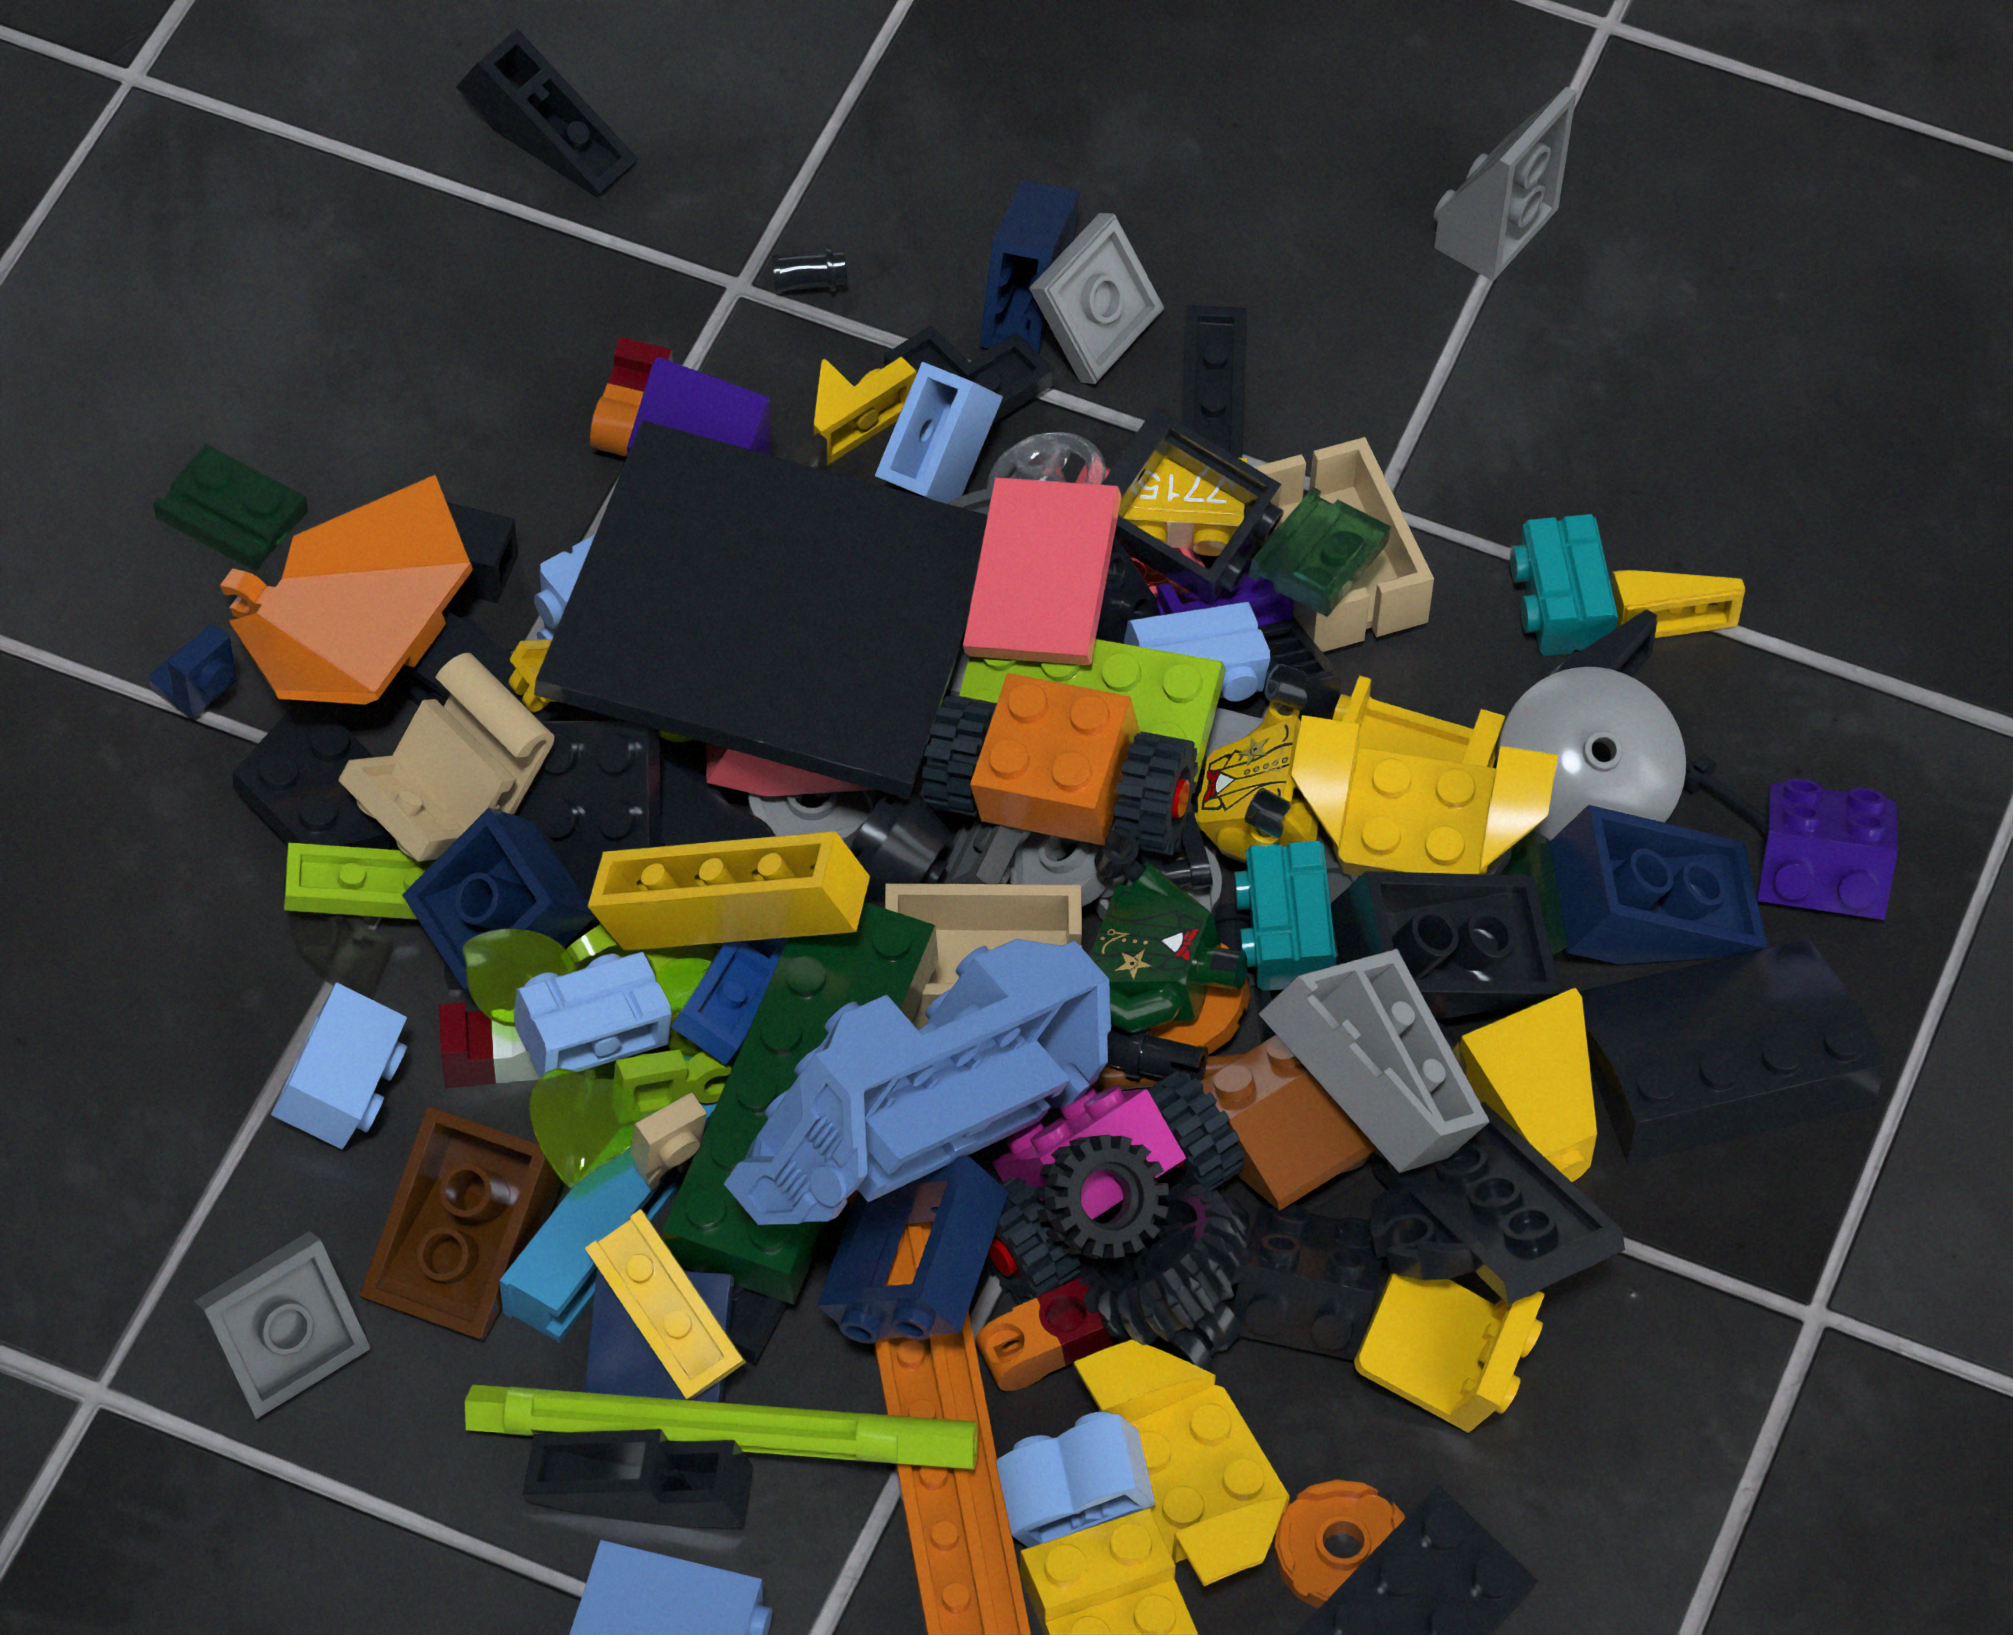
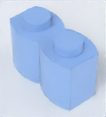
M1110 1412L1087 1414L1075 1422V1427L1067 1430L1057 1438L1036 1435L1020 1440L1014 1445L1013 1451L1003 1455L996 1461L1011 1534L1028 1548L1150 1508L1155 1504L1139 1431L1120 1414L1114 1415Z

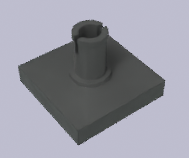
M310 1231L194 1300V1304L245 1411L255 1419H258L371 1349L321 1239Z

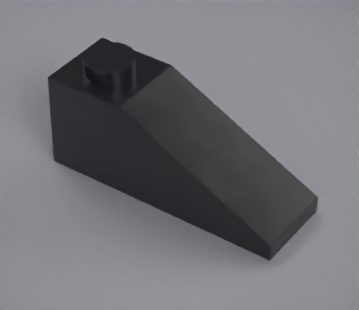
M517 28L478 61L456 86L496 131L595 197L638 159Z

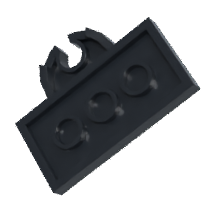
M1485 1102L1480 1104L1490 1122L1447 1159L1399 1173L1379 1150L1371 1153L1374 1174L1389 1188V1190L1383 1191L1370 1202L1372 1210L1370 1232L1373 1248L1377 1258L1387 1256L1389 1270L1399 1276L1418 1280L1451 1279L1475 1271L1504 1301L1511 1304L1519 1299L1531 1296L1539 1290L1581 1270L1591 1268L1598 1262L1625 1250L1622 1228Z

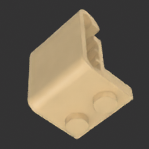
M471 653L460 654L441 668L435 678L451 693L445 705L442 706L436 699L422 700L392 756L349 760L338 780L357 799L359 808L367 815L376 818L396 839L399 849L418 862L438 859L488 807L514 815L554 743V735Z

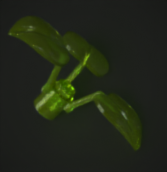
M499 929L489 931L469 939L462 948L466 965L467 986L472 999L486 1016L504 1026L515 1027L516 989L524 987L529 980L542 973L552 972L562 976L578 971L573 958L563 946L548 936L529 930ZM683 958L672 961L660 968L655 974V981L659 983L672 1013L668 1047L671 1050L680 1049L682 1055L691 1057L705 1050L674 1030L671 1025L711 961L701 958ZM616 1060L579 1072L564 1068L553 1069L546 1072L533 1087L529 1101V1114L534 1134L547 1161L569 1188L578 1185L592 1172L621 1156L632 1145L635 1123L641 1121L640 1108L632 1093L626 1087H623L620 1082L613 1080Z

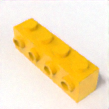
M836 831L607 851L602 854L588 908L624 951L851 933L857 931L870 876Z

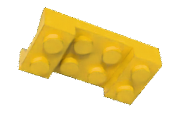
M1151 1508L1021 1550L1020 1578L1044 1635H1199L1174 1579L1176 1566Z

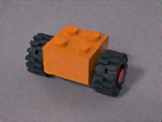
M1007 673L997 703L950 695V697L946 696L943 700V707L939 706L936 712L937 723H932L929 732L932 738L930 745H926L924 756H928L927 764L923 766L922 777L926 778L922 786L923 795H926L924 801L932 809L980 817L982 822L1105 846V839L1109 834L1115 815L1117 818L1113 824L1114 829H1124L1130 832L1137 840L1139 850L1173 855L1175 849H1178L1180 846L1181 833H1185L1187 827L1186 818L1187 815H1191L1193 804L1190 803L1191 797L1196 791L1197 782H1194V777L1198 772V762H1195L1198 755L1197 748H1194L1195 743L1190 740L1140 732L1131 696Z

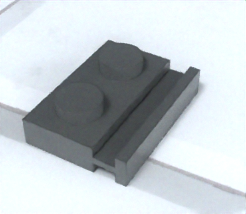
M966 815L944 859V862L948 865L936 884H1006L1011 875V868L1008 866V863L1015 849L1027 839L1031 831L982 822L980 817Z

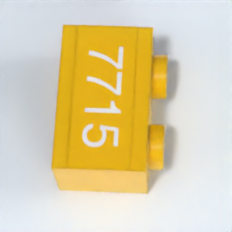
M1165 455L1123 518L1172 548H1188L1201 555L1219 556L1244 520L1245 503ZM1239 458L1247 463V458Z

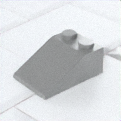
M1566 86L1508 134L1489 155L1481 154L1470 168L1466 181L1457 191L1451 189L1443 195L1433 216L1434 221L1437 222L1435 249L1494 281L1559 208L1576 91Z

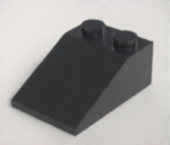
M1365 871L1330 904L1342 964L1397 949L1435 1020L1542 1002L1561 994L1534 876Z

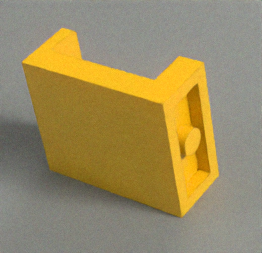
M1359 676L1352 696L1341 694L1332 720L1359 724V747L1492 768L1495 766L1498 740L1505 722L1504 715L1481 709L1475 727L1471 729L1374 700L1370 696L1372 679Z

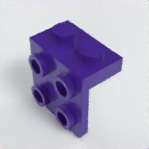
M1802 778L1789 779L1785 783H1772L1768 797V833L1757 890V901L1885 920L1898 853L1896 802L1886 798L1881 792L1869 788H1854L1849 792L1824 789L1814 781Z

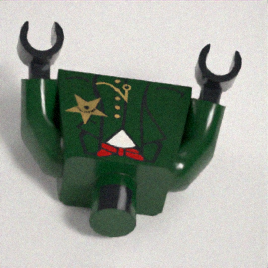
M1113 829L1105 839V842L1121 858L1114 856L1105 848H1100L1094 858L1095 868L1103 877L1116 879L1124 875L1129 881L1127 885L1117 884L1090 954V958L1109 978L1111 1024L1126 1032L1138 1033L1168 1022H1190L1198 1017L1209 986L1237 990L1242 988L1247 973V955L1245 951L1221 948L1213 914L1147 861L1141 865L1137 862L1135 858L1139 848L1135 837L1124 829Z

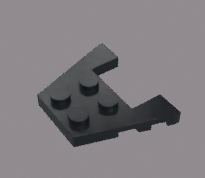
M382 695L378 700L365 705L297 700L233 771V789L287 844L302 843L389 849L390 840L395 838L376 818L363 812L357 805V799L338 781L349 760L374 758L341 722L382 699Z

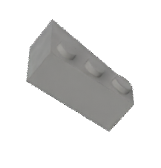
M1397 949L1299 975L1259 1013L1263 1020L1399 1173L1449 1158L1490 1122Z

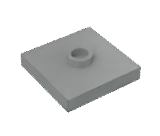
M1099 213L1029 288L1080 383L1096 384L1164 309L1119 221L1113 213Z

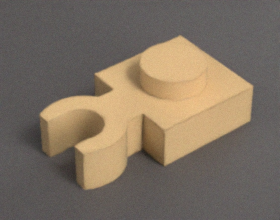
M692 1092L635 1123L630 1154L636 1161L635 1168L651 1190L659 1186L661 1176L669 1169L676 1166L680 1173L687 1171L692 1162L691 1157L700 1147L707 1112Z

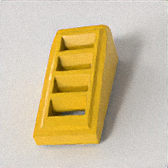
M1621 570L1613 571L1610 581L1618 614L1616 628L1646 609L1657 615L1655 638L1738 626L1745 593L1742 579Z

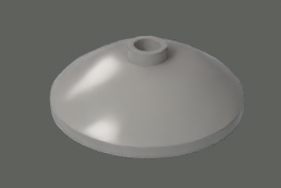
M1577 667L1554 673L1540 680L1520 697L1507 715L1501 729L1497 747V762L1500 746L1558 755L1548 817L1531 831L1536 837L1546 843L1553 839L1588 805L1665 823L1681 796L1686 774V755L1679 727L1667 706L1652 690L1624 673L1601 667ZM1595 742L1605 744L1611 752L1610 761H1598L1592 754V744Z

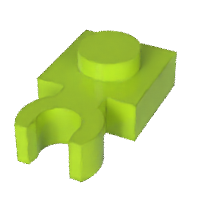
M680 1049L654 1054H641L635 1057L616 1060L610 1106L618 1125L641 1121L691 1092L699 1102H718L725 1086L721 1076L729 1075L731 1066L729 1062L725 1065L706 1051H702L690 1060L685 1061Z

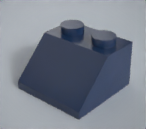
M490 807L402 894L463 989L470 992L553 959L596 917L588 908V901L534 821Z

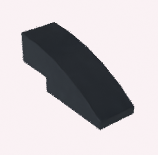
M661 1429L534 1434L522 1495L528 1502L609 1519L688 1527H743L753 1465L735 1440L670 1442Z

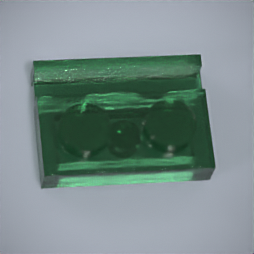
M208 444L199 451L170 484L171 491L165 498H158L153 503L156 519L255 572L261 567V559L268 551L273 553L308 512L306 496Z
M1313 487L1254 556L1248 577L1257 581L1262 576L1274 582L1273 589L1328 617L1386 547L1392 526L1338 499L1332 504L1320 498L1321 490Z

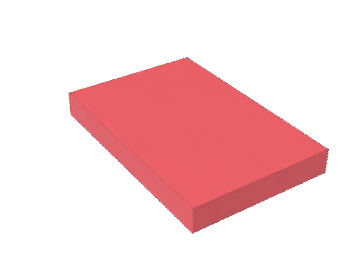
M995 477L963 642V648L967 656L1091 665L1122 497L1118 486Z

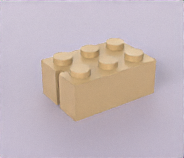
M1365 437L1313 451L1309 487L1310 499L1303 500L1306 462L1302 454L1254 467L1282 484L1279 508L1284 510L1283 517L1272 536L1265 543L1261 540L1259 542L1264 552L1268 550L1275 552L1288 578L1292 579L1296 587L1293 615L1322 652L1364 641L1365 632L1368 628H1372L1375 636L1379 637L1428 623L1434 577ZM1246 505V515L1252 508L1249 505Z
M886 884L885 909L936 925L938 961L929 983H927L923 991L921 1002L912 1021L917 1030L923 1028L929 1021L925 1016L927 1008L940 995L950 990L959 979L955 971L960 962L981 946H987L991 950L1015 939L1063 946L1075 940L1082 948L1081 885Z

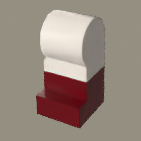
M465 1002L439 1004L440 1047L445 1089L540 1079L530 1059V1053L526 1051L515 1029V1009L511 1011L500 1009L466 1012Z

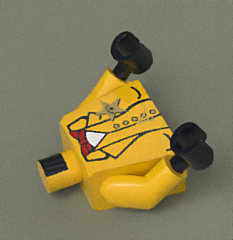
M1277 664L1268 677L1265 696L1270 700L1262 724L1244 738L1214 750L1207 757L1202 791L1192 794L1191 804H1193L1192 808L1199 831H1203L1223 855L1246 864V849L1250 846L1281 844L1284 847L1289 843L1316 841L1319 820L1291 776L1301 723L1298 716L1300 710H1303L1308 702L1307 692L1302 688L1307 681V675L1301 670L1284 664Z

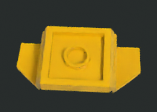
M1302 715L1291 776L1304 799L1333 841V850L1343 873L1361 876L1365 871L1486 874L1489 864L1548 817L1558 755L1500 746L1497 767L1492 768L1359 747V724Z
M1133 1339L1074 1361V1367L1099 1407V1412H1110L1114 1415L1120 1414L1139 1431L1155 1504L1150 1508L1174 1563L1188 1558L1203 1586L1263 1563L1281 1516L1289 1506L1290 1496L1225 1388L1215 1385L1216 1375L1147 1344L1142 1345Z

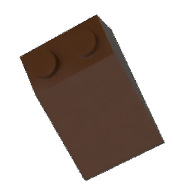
M427 1106L359 1296L466 1335L485 1340L502 1308L499 1280L550 1217L571 1156Z

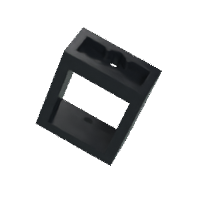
M1153 408L1101 484L1119 487L1122 497L1115 534L1126 552L1211 605L1223 588L1230 592L1234 591L1244 577L1251 562L1250 559L1245 557L1257 538L1264 543L1268 541L1284 514V510L1279 508L1281 483L1156 408ZM1165 455L1252 507L1210 570L1123 518Z

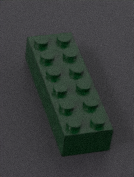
M864 902L856 932L788 938L701 1139L700 1147L694 1155L662 1229L664 1242L681 1266L702 1273L731 1274L735 1278V1285L794 1305L828 1221L758 1225L724 1183L737 1164L745 1160L752 1142L768 1121L764 1115L765 1110L779 1095L789 1090L798 1078L794 1073L795 1067L808 1053L822 1044L828 1035L824 1027L827 1021L840 1008L851 1002H857L859 1006H862L888 995L912 1023L921 1002L923 991L927 983H929L938 961L936 925Z

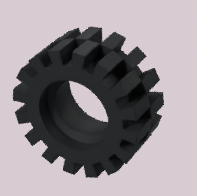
M1098 1135L1069 1141L1070 1146L1059 1147L1051 1154L1056 1161L1052 1164L1043 1165L1039 1175L1047 1178L1046 1186H1036L1035 1198H1045L1046 1208L1036 1211L1040 1222L1050 1221L1053 1226L1046 1232L1053 1242L1063 1241L1065 1244L1062 1249L1070 1254H1083L1082 1258L1098 1259L1125 1257L1124 1253H1136L1145 1247L1142 1243L1143 1239L1155 1238L1160 1229L1153 1225L1155 1219H1166L1168 1207L1158 1205L1159 1196L1169 1195L1168 1183L1157 1184L1155 1176L1164 1172L1159 1161H1147L1146 1157L1151 1151L1143 1144L1131 1145L1132 1138L1122 1135ZM1098 1170H1104L1114 1175L1123 1190V1205L1120 1212L1113 1220L1104 1224L1092 1220L1085 1213L1080 1197L1084 1181L1089 1175Z

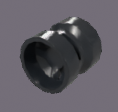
M1220 1301L1214 1307L1215 1315H1204L1195 1322L1193 1330L1185 1327L1177 1331L1173 1339L1168 1342L1159 1336L1149 1346L1160 1349L1208 1371L1212 1363L1211 1356L1216 1351L1228 1349L1239 1337L1241 1327L1233 1312L1223 1301Z

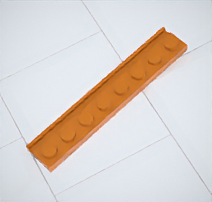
M858 1190L846 1198L849 1215ZM934 1221L905 1225L884 1286L913 1283ZM969 1311L967 1312L961 1333L930 1335L929 1338L924 1340L908 1337L878 1339L877 1342L873 1343L886 1415L978 1422V1455L974 1470L895 1464L925 1634L1031 1635L1011 1529L996 1465L997 1456Z

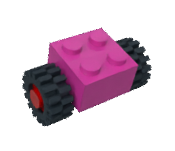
M1179 1071L1173 1072L1149 1089L1121 1091L1120 1087L1116 1085L1097 1094L1094 1088H1090L1073 1103L1060 1107L1059 1109L1063 1116L1044 1128L1041 1122H1038L1011 1136L1006 1141L1010 1151L992 1162L1003 1181L1001 1186L1008 1191V1195L986 1257V1262L989 1265L986 1269L992 1277L995 1275L1000 1280L999 1286L1006 1294L1011 1291L1013 1301L1021 1305L1075 1280L1080 1274L1077 1268L1080 1266L1079 1257L1062 1249L1065 1244L1063 1241L1053 1242L1046 1234L1053 1226L1050 1221L1040 1222L1036 1211L1046 1208L1045 1198H1035L1036 1186H1046L1047 1178L1039 1175L1043 1165L1054 1163L1056 1160L1051 1154L1059 1147L1070 1146L1069 1141L1080 1137L1109 1134L1111 1136L1122 1135L1132 1138L1131 1145L1143 1144L1151 1151L1146 1157L1148 1162L1159 1161L1164 1172L1156 1175L1155 1178L1163 1174V1180L1168 1183L1169 1187L1173 1184L1181 1183L1186 1189H1189L1191 1186L1202 1184L1207 1191H1212L1238 1174L1244 1167V1163L1241 1161L1244 1158L1243 1149L1236 1144L1240 1139L1236 1130L1228 1127L1226 1122L1230 1121V1118L1225 1110L1220 1112L1215 1106L1217 1099L1211 1092L1205 1094L1203 1084L1197 1078L1191 1080L1189 1073L1184 1071L1181 1073ZM1098 1170L1087 1177L1081 1188L1080 1195L1085 1213L1093 1220L1123 1200L1121 1184L1114 1175L1104 1170Z

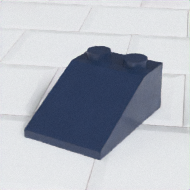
M1588 805L1546 844L1567 953L1615 964H1635L1725 958L1768 948L1746 847L1743 841Z

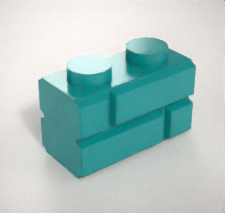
M1592 514L1565 516L1561 521H1557L1555 517L1527 520L1522 525L1520 544L1518 546H1511L1510 567L1514 583L1524 582L1527 593L1526 596L1521 597V620L1524 632H1535L1539 653H1542L1543 656L1571 654L1574 650H1579L1580 652L1616 629L1618 621L1617 609L1596 517L1594 518Z
M1308 841L1289 843L1284 847L1281 844L1250 846L1246 849V871L1234 872L1237 911H1250L1251 928L1240 929L1241 951H1245L1247 955V967H1255L1257 988H1260L1262 991L1282 990L1299 975L1336 966V950L1324 843Z

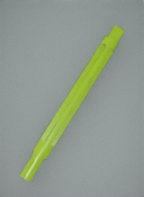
M472 1385L465 1399L466 1430L534 1436V1434L661 1429L670 1442L735 1440L743 1452L974 1470L978 1455L977 1421Z

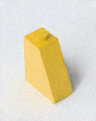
M1576 987L1461 1036L1460 1050L1467 1066L1465 1076L1479 1102H1485L1571 1182L1580 1178L1591 1166L1597 1137L1583 1001Z

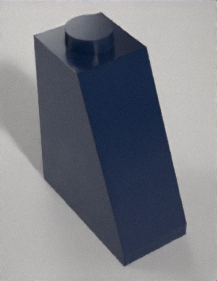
M1027 180L1021 181L993 238L979 347L990 349L1012 334L1017 333L1040 354L1049 324L1029 288L1074 241L1080 191Z

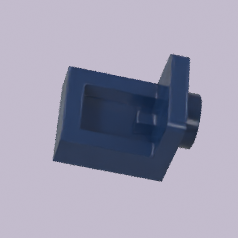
M211 623L150 674V687L193 719L237 681L230 636Z

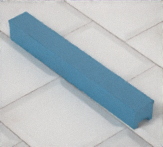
M689 1040L682 1048L681 1053L684 1060L688 1061L696 1054L705 1050ZM743 1042L741 1043L735 1054L728 1061L731 1066V1070L736 1061V1058L739 1054ZM729 1075L721 1076L724 1084H726ZM699 1102L707 1112L704 1132L717 1102ZM639 1121L625 1123L619 1128L499 1280L503 1314L510 1318L513 1316L558 1343L562 1342L594 1300L597 1266L585 1250V1247L595 1240L598 1242L630 1220V1216L640 1209L645 1212L653 1224L680 1190L688 1172L687 1170L680 1173L675 1166L661 1176L658 1187L653 1190L649 1188L635 1168L636 1161L630 1154L634 1126Z

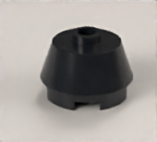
M918 791L914 796L910 795L909 799L885 793L883 800H879L852 842L851 852L870 876L864 902L885 908L886 884H936L948 865L939 859L938 856L949 840L951 832L924 801Z

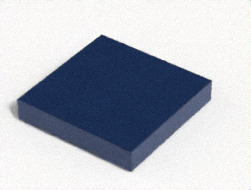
M597 1267L584 1392L687 1400ZM685 1271L729 1336L735 1278L731 1274ZM725 1378L692 1401L723 1403Z

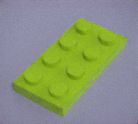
M1098 639L1095 640L1091 665L969 656L959 696L997 703L1007 673L1131 696L1140 732L1190 740L1195 743L1194 748H1197L1198 754L1195 762H1198V772L1194 777V782H1198L1226 673V668L1222 661Z

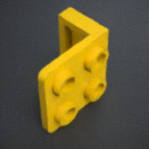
M1391 1272L1355 1357V1368L1364 1377L1469 1433L1494 1411L1500 1414L1504 1413L1514 1399L1520 1385V1378L1513 1373L1519 1358H1524L1529 1354L1541 1333L1543 1323L1536 1319V1315L1545 1294L1538 1291L1511 1304H1508L1503 1299L1493 1304L1449 1279L1418 1280L1399 1276Z

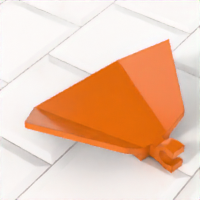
M433 475L294 535L282 579L276 587L266 586L254 574L237 569H232L219 586L223 595H237V598L229 607L233 617L237 618L229 620V623L278 699L365 705L379 699L403 665L416 666L446 625L442 611L473 569L437 477Z

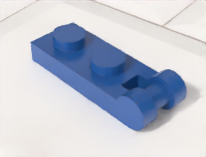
M788 938L723 943L671 1027L726 1065L748 1033Z

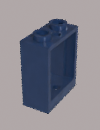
M969 1156L958 1157L952 1163L870 1202L858 1191L817 1306L840 1325L839 1329L845 1336L861 1343L869 1344L877 1342L878 1339L898 1337L924 1340L929 1338L930 1335L961 1333L1008 1191ZM934 1221L913 1283L884 1286L905 1225Z

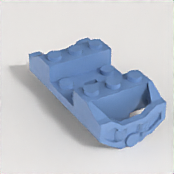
M1015 939L991 950L987 946H981L967 955L956 968L955 972L959 979L950 990L940 995L927 1008L925 1016L929 1021L920 1030L916 1029L888 995L862 1006H859L857 1002L846 1004L827 1021L824 1029L828 1035L822 1044L808 1053L795 1067L794 1073L798 1078L791 1088L779 1095L767 1107L764 1115L768 1121L752 1142L745 1160L737 1164L724 1185L758 1225L830 1221L839 1215L847 1204L846 1198L856 1190L870 1202L952 1163L958 1157L970 1155L1039 1122L1049 1108H1060L1082 1097L1088 1088L1098 1080L1100 1072L1108 1063L1107 1035L1111 1031L1109 978L1075 940L1062 946Z

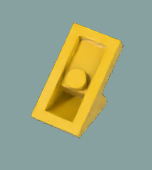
M900 357L882 369L877 368L868 372L857 385L853 386L826 359H823L821 362L814 417V462L823 469L895 423L900 416L917 371L905 359Z

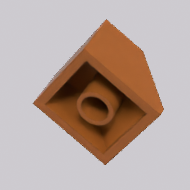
M1277 1034L1200 1081L1203 1084L1204 1093L1211 1092L1217 1099L1215 1106L1220 1112L1225 1110L1230 1118V1121L1226 1122L1228 1127L1236 1130L1240 1140L1236 1144L1243 1149L1244 1158L1241 1161L1244 1163V1167L1236 1175L1279 1211L1378 1149Z

